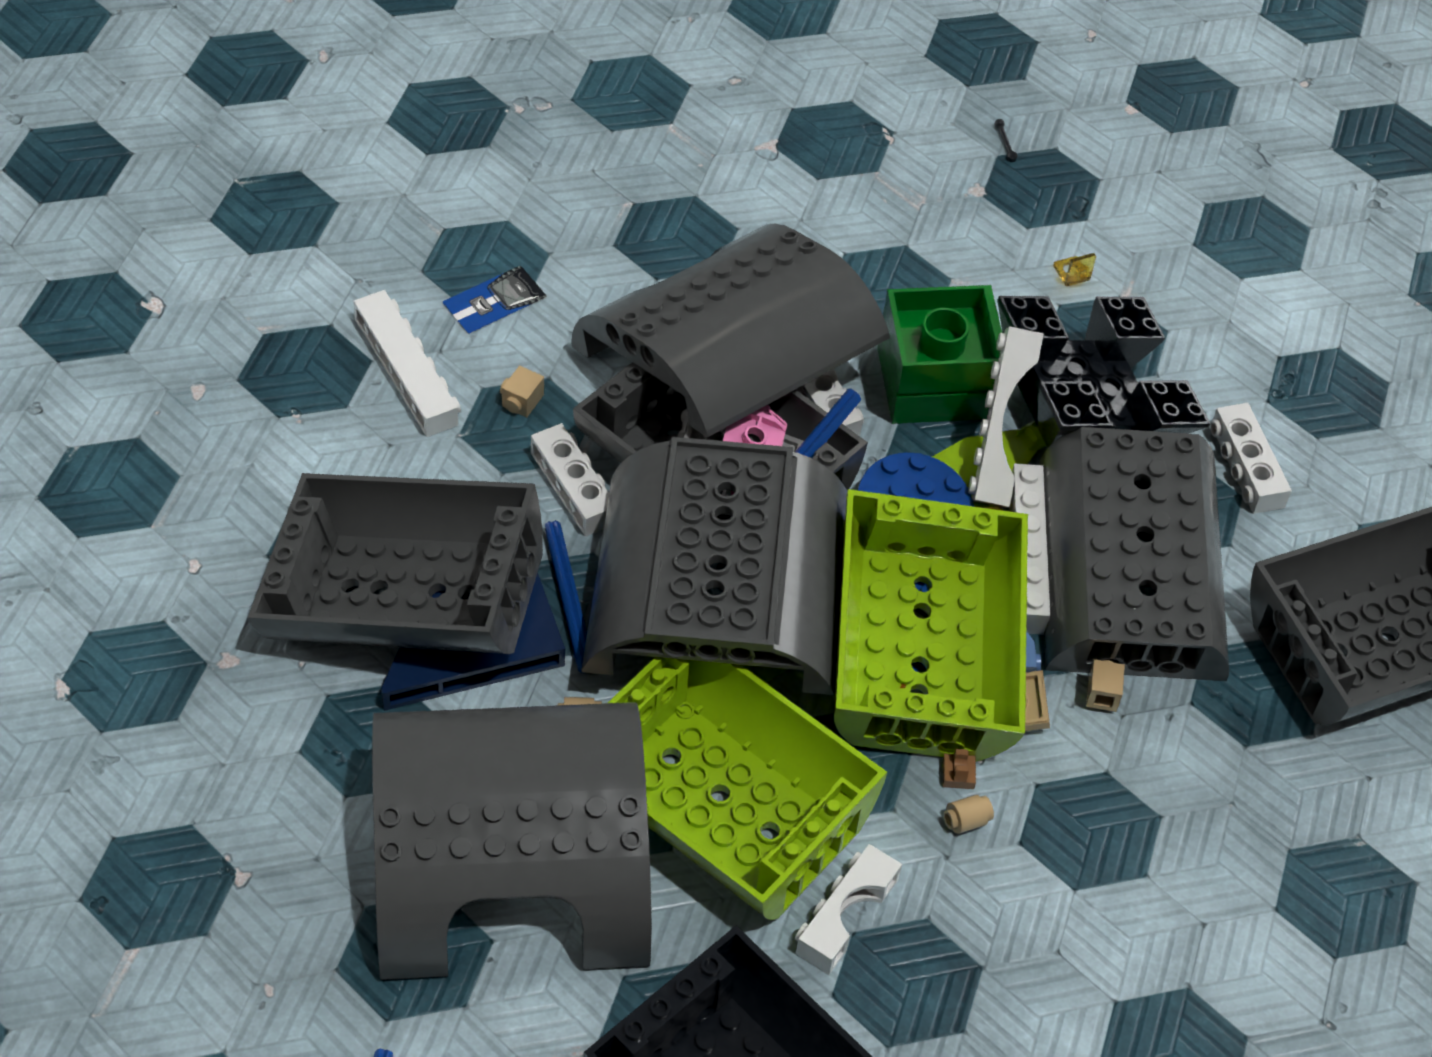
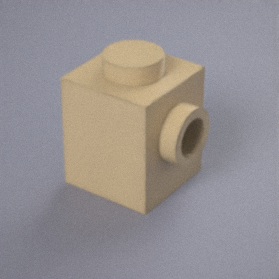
M519 365L512 376L506 378L501 385L502 407L527 418L544 396V376Z
M1094 659L1088 677L1086 707L1117 712L1123 695L1125 664L1114 663L1110 660L1101 661Z

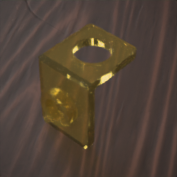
M1091 253L1080 257L1074 256L1054 262L1053 266L1067 287L1091 279L1096 255ZM1069 265L1068 271L1066 273L1063 267Z

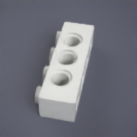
M832 369L796 390L828 413L847 389L841 386L835 370ZM854 408L842 424L858 436L861 434L864 417L859 408Z
M1249 403L1217 408L1213 420L1210 422V430L1220 444L1223 458L1227 459L1231 467L1233 479L1238 482L1242 490L1244 502L1248 503L1253 514L1285 508L1292 490Z
M561 423L531 435V455L584 536L586 537L603 530L609 492L605 488L602 476L599 473L596 474L593 470L588 455L585 452L582 453L578 448L574 434L572 432L568 433Z

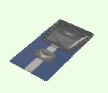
M518 266L444 300L443 304L465 331L472 333L546 298L547 295L524 268Z

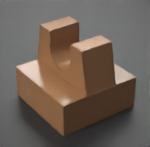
M955 749L954 754H944L943 787L974 789L976 785V756L968 755V750Z

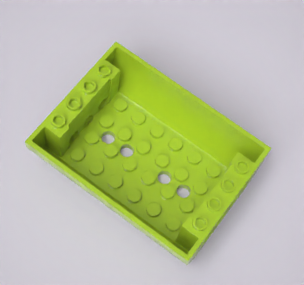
M848 489L845 510L834 722L839 733L853 746L943 757L944 754H954L955 749L968 750V755L976 756V761H980L1008 750L1024 736L1026 709L1028 514ZM923 582L928 585L930 590L921 592L915 587V583ZM914 609H924L929 617L925 619L917 617ZM920 662L925 665L927 671L924 673L916 672L911 664ZM918 689L921 690L924 694L913 693L910 691Z

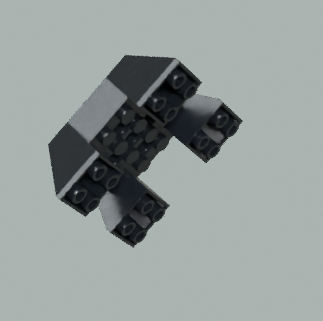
M1049 296L998 297L997 302L1002 333L1009 326L1044 333L1038 363L1025 373L1017 385L1047 448L1063 435L1076 431L1081 427L1189 434L1207 428L1210 425L1188 380L1138 382L1131 368L1165 339L1144 297L1097 296L1093 303L1085 340H1068L1069 336Z

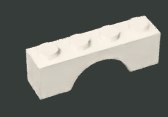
M868 844L862 854L856 852L848 865V869H850L845 877L839 875L831 888V896L828 900L821 899L813 912L815 917L811 923L807 924L805 922L795 936V940L798 941L796 955L830 975L846 953L850 938L849 933L842 924L841 914L846 908L858 902L872 901L882 903L898 881L902 864Z

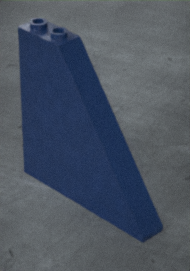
M538 573L514 653L499 654L399 647L381 688L384 711L565 666V646ZM438 591L432 597L438 598L445 591ZM470 593L463 595L461 599H469Z

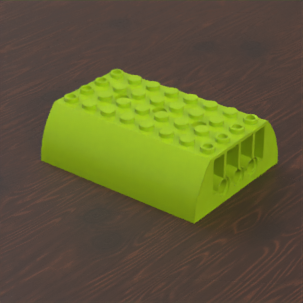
M655 657L608 702H637L644 750L648 827L768 920L778 919L860 832L880 795L886 779L887 771L742 665ZM684 701L690 702L695 708L694 715L689 719H682L676 714V710L681 715H689L691 713L690 707H680ZM673 754L678 756L680 761L675 764H668L663 758L666 755ZM716 791H723L729 798L724 801H717L711 795ZM771 828L778 833V836L768 839L761 834V831Z

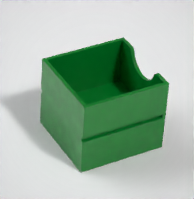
M992 286L887 289L883 317L887 324L890 338L878 344L877 349L892 424L987 419L989 408L985 407V400L988 390L993 391L995 379H991V370L994 361H999L1000 350H996L998 336L1002 333Z

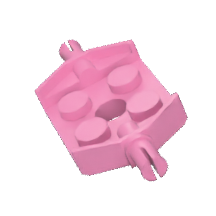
M766 405L727 426L722 441L782 446L787 423L774 413L770 406ZM748 434L757 435L761 442L752 441Z

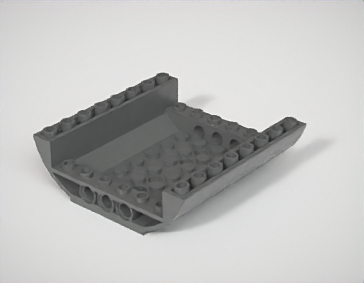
M672 437L671 441L650 445L628 456L612 475L582 672L613 675L616 653L804 670L802 692L834 695L847 495L844 484L827 467L808 456L793 451V447ZM722 490H731L734 492V494L731 496H723L719 492ZM728 514L732 518L729 520H719L716 516ZM722 563L726 567L722 570H715L710 565ZM710 588H719L723 591V593H721L720 595H711L707 592V590Z

